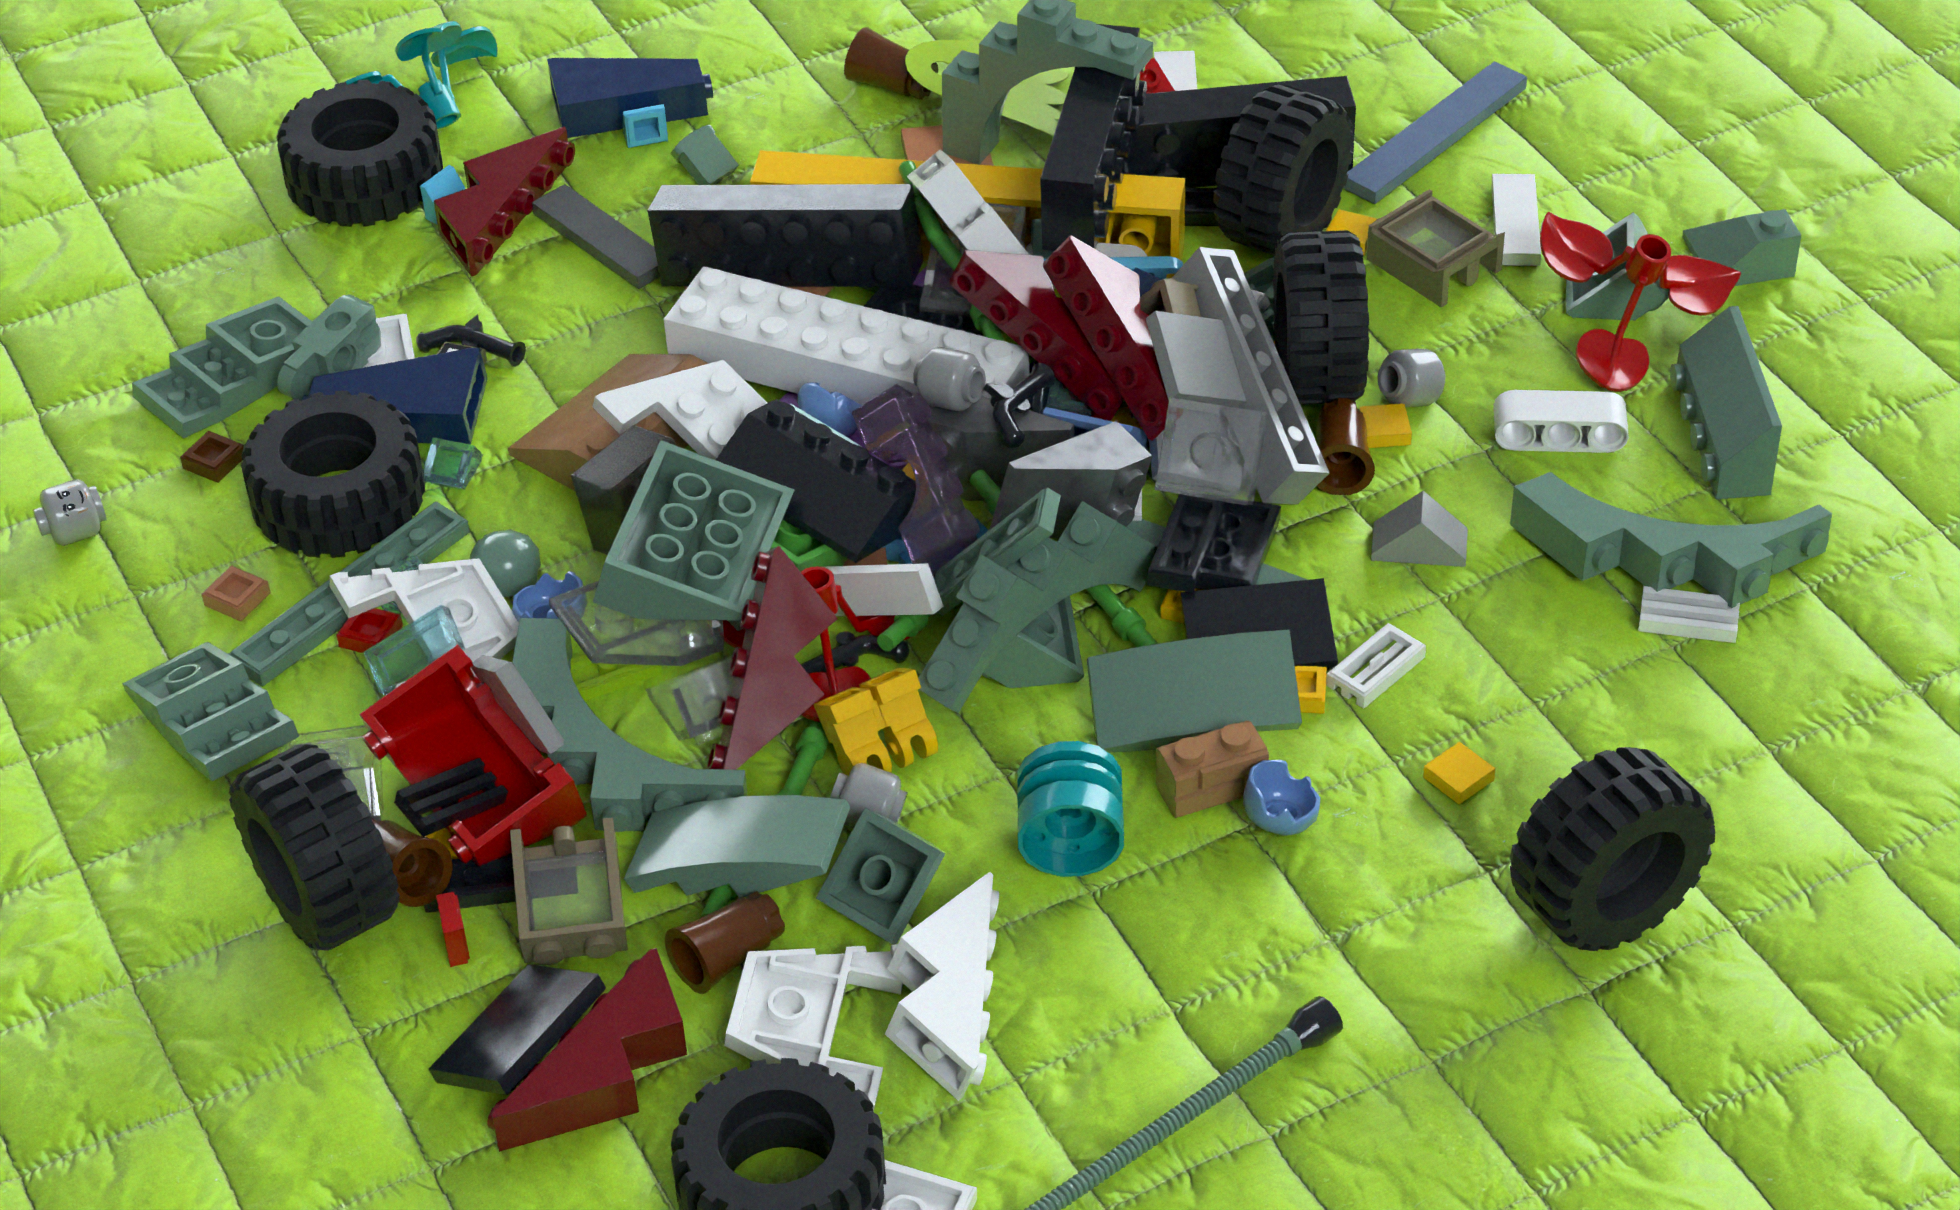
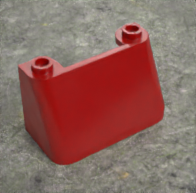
M457 644L359 715L368 730L362 736V739L369 750L379 761L386 756L410 786L477 758H480L485 763L483 770L485 773L491 771L497 777L495 785L497 787L504 785L508 790L504 804L463 821L456 820L446 827L447 831L451 834L447 842L460 861L466 864L472 860L477 866H481L512 853L510 830L521 829L524 847H527L553 836V830L557 827L569 826L572 828L587 817V813L572 777L559 762L555 765L549 757L545 759L495 701L490 687L486 683L482 684L477 676L474 677L471 667L474 666L472 660ZM480 790L459 799L458 803L483 792ZM436 808L432 812L435 813L442 810V808Z

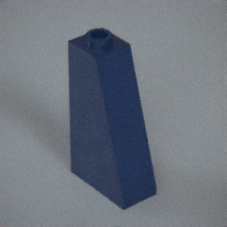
M547 59L551 91L560 127L565 126L568 138L623 129V111L664 104L666 122L708 115L707 99L713 98L710 74L702 75L698 59Z
M467 348L315 376L309 395H304L302 400L309 399L310 394L323 392V395H333L335 391H348L351 395L358 396L359 392L371 394L376 398L377 402L383 399L395 406L396 410L405 414L411 422V427L415 429L418 443L471 445L488 377L480 348Z

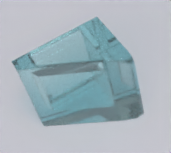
M432 438L423 469L425 483L465 490L479 467L483 454L474 445Z

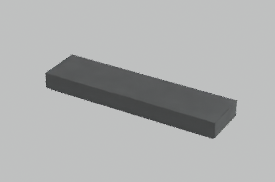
M566 184L532 202L534 215L636 288L640 289L660 277L654 246Z

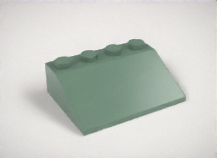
M661 440L605 559L593 602L637 619L740 620L745 602L751 598L757 581L751 580L755 557L759 551L766 553L771 549L793 496L794 489Z

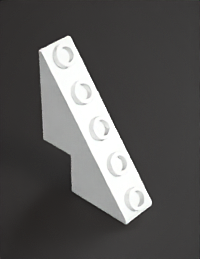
M941 149L907 176L966 250L1029 255L955 162Z
M988 872L903 935L888 966V970L906 985L912 993L898 1003L885 1035L958 1101L963 1098L969 1084L980 1085L986 1067L987 1056L984 1053H980L979 1048L980 1043H983L990 1021V1013L983 1011V1002H986L993 981V971L986 970V961L991 959L995 947L996 931L989 929V923L993 921L999 903V891L992 890L993 874L991 872Z

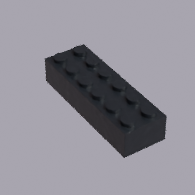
M1098 24L1123 33H1130L1140 38V28ZM1075 67L1040 178L1043 250L1055 251L1070 235L1094 249L1097 247L1099 237L1106 238L1109 227V212L1107 210L1114 211L1117 198L1116 184H1122L1125 160L1123 157L1129 158L1132 132H1137L1139 124V106L1145 105L1147 82L1140 80V73L1132 80L1095 67Z
M1347 76L1148 93L1146 94L1145 105L1139 106V124L1137 132H1132L1129 158L1123 157L1125 160L1124 173L1185 178V188L1217 186L1215 178L1217 169L1220 168L1223 159L1221 154L1224 145L1227 146L1231 137L1230 131L1233 125L1238 123L1241 118L1240 113L1246 105L1252 104V98L1256 94L1263 92L1266 88L1283 84L1333 100L1344 108L1351 120L1352 126L1350 130L1353 132V143L1351 145L1353 154L1351 164L1348 166L1349 171L1353 168L1356 104Z
M913 184L662 185L647 210L662 286H689L704 266L784 287H912L924 261Z

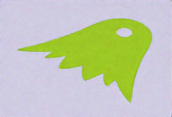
M983 39L923 42L908 51L905 57L906 68L913 79L920 85L942 96V75L935 73L931 65L935 62L950 64L962 50L979 55V43ZM1053 69L1023 80L1011 88L1004 103L1001 116L1054 136L1058 124L1054 119L1059 120L1061 112L1049 105L1064 104L1066 94L1047 84L1062 81L1069 74Z

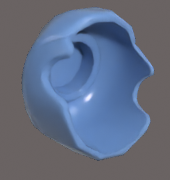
M817 382L805 383L798 392L797 403L799 409L846 437L854 434L871 413V410L866 405H860L837 391L829 393L820 387Z
M571 571L565 574L564 580H555L548 573H544L535 585L524 587L514 595L513 615L518 622L520 618L568 619L571 631L583 618L585 607L583 581Z
M1280 759L1263 760L1250 768L1243 796V806L1249 819L1263 830L1279 835H1294L1303 832L1317 820L1321 799L1315 789L1311 787L1309 776L1295 779L1289 774L1286 761Z

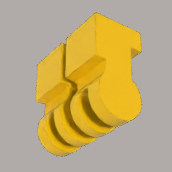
M896 668L859 684L860 688L852 687L813 704L829 743H833L840 768L845 775L849 776L856 764H867V762L873 767L891 773L892 763L888 751L900 768L913 764L914 755L912 747L923 759L938 752L937 737L933 726L927 719L918 692L921 685L915 669ZM881 729H883L884 738L887 748L883 744L877 732Z

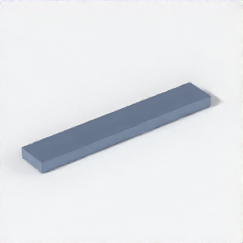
M1495 61L1349 170L1347 172L1349 174L1347 183L1343 188L1376 204L1525 90L1527 76Z

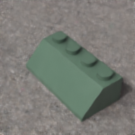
M1731 306L1680 344L1677 364H1672L1670 368L1672 389L1679 391L1681 395L1680 410L1684 421L1689 420L1691 425L1690 438L1694 451L1699 450L1701 454L1702 478L1704 481H1710L1716 499L1771 495L1782 430L1779 415L1739 306Z

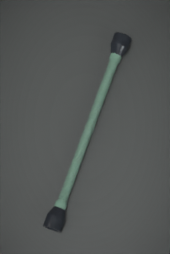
M1315 997L1297 1009L1286 1027L1275 1034L1274 1039L1264 1045L1263 1048H1259L1258 1051L1243 1059L1242 1062L1233 1066L1232 1069L1227 1070V1072L1212 1080L1211 1083L1202 1087L1201 1090L1196 1091L1195 1094L1186 1098L1185 1101L1180 1102V1104L1170 1109L1169 1112L1164 1113V1115L1149 1123L1148 1126L1133 1134L1132 1137L1127 1138L1126 1141L1117 1145L1116 1148L1111 1149L1110 1152H1107L1100 1159L1091 1163L1089 1167H1085L1078 1174L1073 1175L1072 1178H1069L1062 1185L1057 1186L1056 1189L1051 1190L1050 1193H1047L1024 1210L1065 1209L1072 1202L1081 1198L1083 1194H1087L1088 1191L1097 1187L1099 1183L1109 1179L1110 1176L1119 1172L1121 1168H1125L1126 1165L1135 1161L1137 1157H1141L1142 1154L1151 1150L1153 1146H1157L1158 1143L1167 1139L1169 1135H1173L1174 1132L1189 1124L1190 1121H1193L1196 1117L1205 1113L1206 1110H1209L1211 1106L1221 1102L1222 1099L1237 1091V1089L1263 1073L1268 1067H1272L1279 1060H1282L1284 1057H1291L1300 1050L1323 1045L1343 1029V1022L1337 1009L1325 997Z

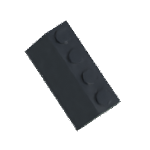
M777 399L748 413L716 458V461L794 489L783 520L855 563L910 532L922 489V484L906 476L905 472L901 469L889 466L869 454L865 448L850 443L833 433L828 426L814 422L797 412L792 405Z

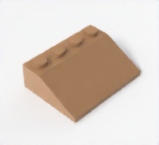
M629 354L508 448L509 455L604 508L610 509L641 484L661 440L681 448H685L689 444L656 412H653L622 434H619L592 407L595 396L603 392L709 363L692 354Z

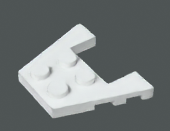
M724 360L600 393L595 396L592 407L619 434H622L653 412H656L698 454L716 460L746 415L767 404V402Z
M479 558L419 564L418 570L392 572L390 568L372 569L371 575L348 577V572L330 575L329 586L348 618L395 601L431 662L438 659L457 644L472 662L482 655L501 659L515 647L519 622ZM405 681L396 684V685H395V688H397L398 686H400V685H401L402 683H404Z
M898 944L891 945V950L884 952H867L866 946L846 947L845 953L821 955H816L815 948L748 951L726 1030L724 1046L753 1061L766 1059V1064L781 1063V1058L797 1059L799 1065L809 1066L810 1062L824 1065L829 1068V1075L834 1076L838 1072L855 1083V1091L859 1089L865 1092L873 1103L874 1112L883 1067L830 1057L829 1054L847 984L901 994L903 983L888 970Z

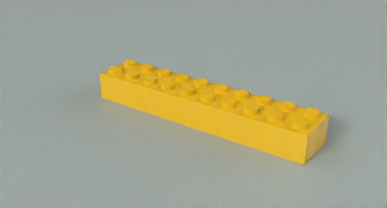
M760 150L750 185L904 184L899 172V166L902 162L908 160ZM909 160V161H913V162L915 163L916 168H918L921 164H923V163L925 162V161ZM955 163L985 202L994 209L1016 239L1026 249L1027 245L1031 242V222L1033 219H1041L1040 178L1043 169ZM1124 174L1122 184H1116L1117 198L1114 211L1107 210L1109 212L1106 238L1099 237L1098 243L1133 245L1144 250L1147 256H1171L1182 261L1185 240V178ZM936 213L942 230L963 254L966 249ZM918 218L923 260L933 261L940 254L928 241ZM1167 274L1166 278H1172L1174 274Z

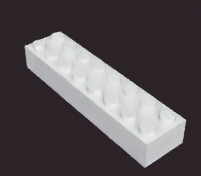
M704 266L664 318L668 354H692L707 363L724 360L744 380L797 394L805 383L817 382L820 387L829 393L837 391L860 405H866L871 410V413L924 426V419L934 406L925 404L920 398L917 386H915L913 381V373L916 364L931 349L945 347L975 355L980 363V367L985 371V385L986 383L1006 384L1013 388L1030 375L1029 354L1019 345ZM984 390L982 396L991 398L992 396Z

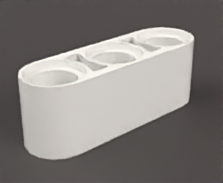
M1510 390L1500 394L1494 402L1495 438L1497 443L1507 450L1609 453L1622 449L1629 439L1626 403L1616 393Z

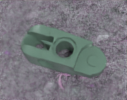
M349 294L336 299L292 340L295 352L284 362V366L278 375L277 386L280 393L292 399L298 398L299 401H302L304 395H309L315 376L359 369L369 363L368 358L376 353L381 344V331L376 322L374 306Z

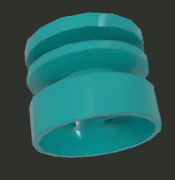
M1058 741L1039 747L1024 758L1017 770L1018 850L1026 862L1041 872L1060 877L1085 876L1102 871L1115 862L1124 848L1122 769L1114 756L1101 747L1089 743Z

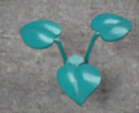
M445 22L432 28H425L410 33L401 39L396 46L395 52L401 61H408L418 56L422 58L429 81L418 88L419 96L433 110L437 129L447 127L461 117V113L454 101L455 97L451 91L447 65L476 57H497L496 39L487 27L477 26L462 31L458 22ZM430 52H434V53L432 54V56H431V61H430L429 53H430ZM432 63L436 67H440L442 83L437 79ZM379 71L368 72L345 81L347 85L357 84L358 80H369L375 84H379L380 81L391 82L396 88L400 85L403 86L393 75L387 74L382 76Z

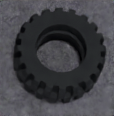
M358 80L357 84L347 85L346 82L335 84V88L325 90V88L317 90L311 98L307 99L304 97L296 103L294 110H289L277 133V147L288 196L303 212L311 217L315 215L319 221L328 224L335 221L340 226L352 227L353 223H362L363 226L375 225V221L385 219L386 222L398 219V215L403 212L409 214L417 209L420 201L423 202L420 185L443 169L433 110L428 107V103L419 95L414 94L410 89L401 85L396 88L391 82L380 81L379 84H375L369 80Z
M1284 84L1266 88L1263 92L1256 94L1252 98V104L1246 105L1240 113L1241 118L1238 123L1233 125L1230 131L1231 137L1227 146L1224 145L1221 154L1223 159L1220 168L1217 169L1215 178L1217 189L1214 191L1213 202L1217 206L1214 210L1215 219L1219 223L1218 226L1230 241L1275 256L1277 240L1286 233L1322 231L1328 227L1332 220L1331 215L1334 209L1338 207L1342 198L1340 195L1343 186H1346L1349 176L1347 174L1348 166L1351 164L1353 154L1351 151L1353 132L1350 130L1352 123L1344 108L1338 102Z
M1348 230L1286 233L1277 240L1274 257L1273 325L1277 352L1300 405L1331 403L1337 398H1348L1356 401L1365 392L1364 388L1367 384L1369 365L1368 289L1366 287V270L1360 240L1357 235Z
M335 391L333 395H323V392L310 394V398L299 401L297 398L287 402L285 408L281 411L275 409L266 415L264 424H257L242 451L243 462L241 463L253 519L268 539L276 544L280 543L281 547L293 553L302 550L309 557L320 558L321 554H330L332 558L345 557L346 552L357 550L358 554L369 551L371 545L381 542L410 521L412 515H416L423 502L422 496L425 492V479L415 429L411 427V422L404 413L396 410L395 406L383 399L377 402L376 398L371 394L359 392L358 396L351 395L348 391ZM350 470L335 476L317 477L333 471Z
M301 743L237 775L229 789L231 796L229 801L235 815L233 819L236 828L242 837V844L246 853L249 854L253 863L252 866L258 878L260 877L266 888L265 891L271 901L279 909V913L284 921L290 924L295 935L299 939L304 940L305 945L309 948H314V950L328 951L392 917L398 907L400 895L396 891L399 886L397 877L393 874V864L390 855L385 850L384 840L379 829L375 827L365 802L361 801L357 794V789L351 780L346 778L336 760L330 759L328 752L323 748H318L317 745Z
M1619 747L1616 749V752L1605 750L1595 754L1594 759L1589 762L1584 760L1571 768L1572 772L1563 779L1559 777L1549 786L1551 790L1542 800L1540 798L1537 799L1530 809L1531 816L1527 822L1521 823L1516 833L1518 843L1512 845L1510 854V874L1515 892L1570 947H1577L1580 950L1598 951L1599 949L1611 950L1619 948L1620 942L1631 943L1642 937L1643 931L1649 927L1652 929L1657 927L1664 921L1663 917L1672 908L1676 910L1685 900L1683 896L1689 888L1696 886L1701 878L1699 872L1702 866L1708 865L1712 855L1710 845L1715 843L1716 832L1710 804L1706 802V798L1665 760L1648 749Z
M781 1058V1063L766 1064V1059L750 1062V1068L738 1071L737 1067L732 1068L720 1075L719 1083L714 1085L710 1081L695 1094L696 1103L690 1101L678 1117L679 1125L674 1129L671 1140V1162L679 1210H881L884 1201L883 1184H886L883 1134L879 1116L873 1112V1103L865 1092L859 1089L855 1091V1083L838 1072L834 1076L829 1075V1068L824 1065L810 1062L809 1066L799 1065L797 1059ZM792 1147L804 1149L825 1160L810 1174L795 1181L780 1184H764L750 1181L734 1172L749 1157L772 1148Z

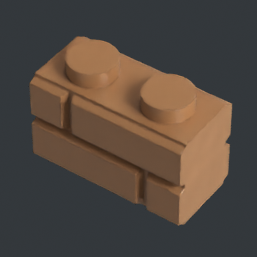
M1247 720L1241 723L1229 724L1218 730L1183 738L1177 742L1156 748V764L1158 767L1156 769V785L1173 817L1178 818L1240 799L1241 796H1244L1250 768L1260 761L1269 760V752L1251 721Z

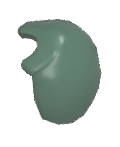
M511 529L499 530L484 535L474 545L470 559L479 558L503 597L514 596L522 588L537 583L538 569L541 567L539 548L528 535Z

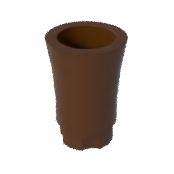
M869 27L862 28L856 34L845 59L844 74L848 81L874 85L921 100L925 96L928 97L932 92L920 85L908 72L905 65V57L910 49L883 37ZM935 62L931 65V68L935 73H938V64Z
M1337 398L1331 403H1325L1319 411V418L1316 423V442L1329 470V474L1317 487L1332 495H1352L1365 489L1371 483L1375 474V465L1368 446L1366 421L1363 412L1357 408L1356 402L1351 399Z
M371 818L384 840L383 845L386 852L390 855L393 864V874L397 877L399 886L396 890L400 895L399 902L405 906L419 907L434 901L436 895L442 894L452 875V857L447 847L440 841L408 831L393 821H377Z
M756 891L746 898L740 897L721 909L695 921L669 929L665 934V947L674 970L681 980L694 992L699 994L707 993L728 973L745 962L748 951H762L769 947L771 941L784 933L785 923L781 918L779 907L768 894L762 895Z

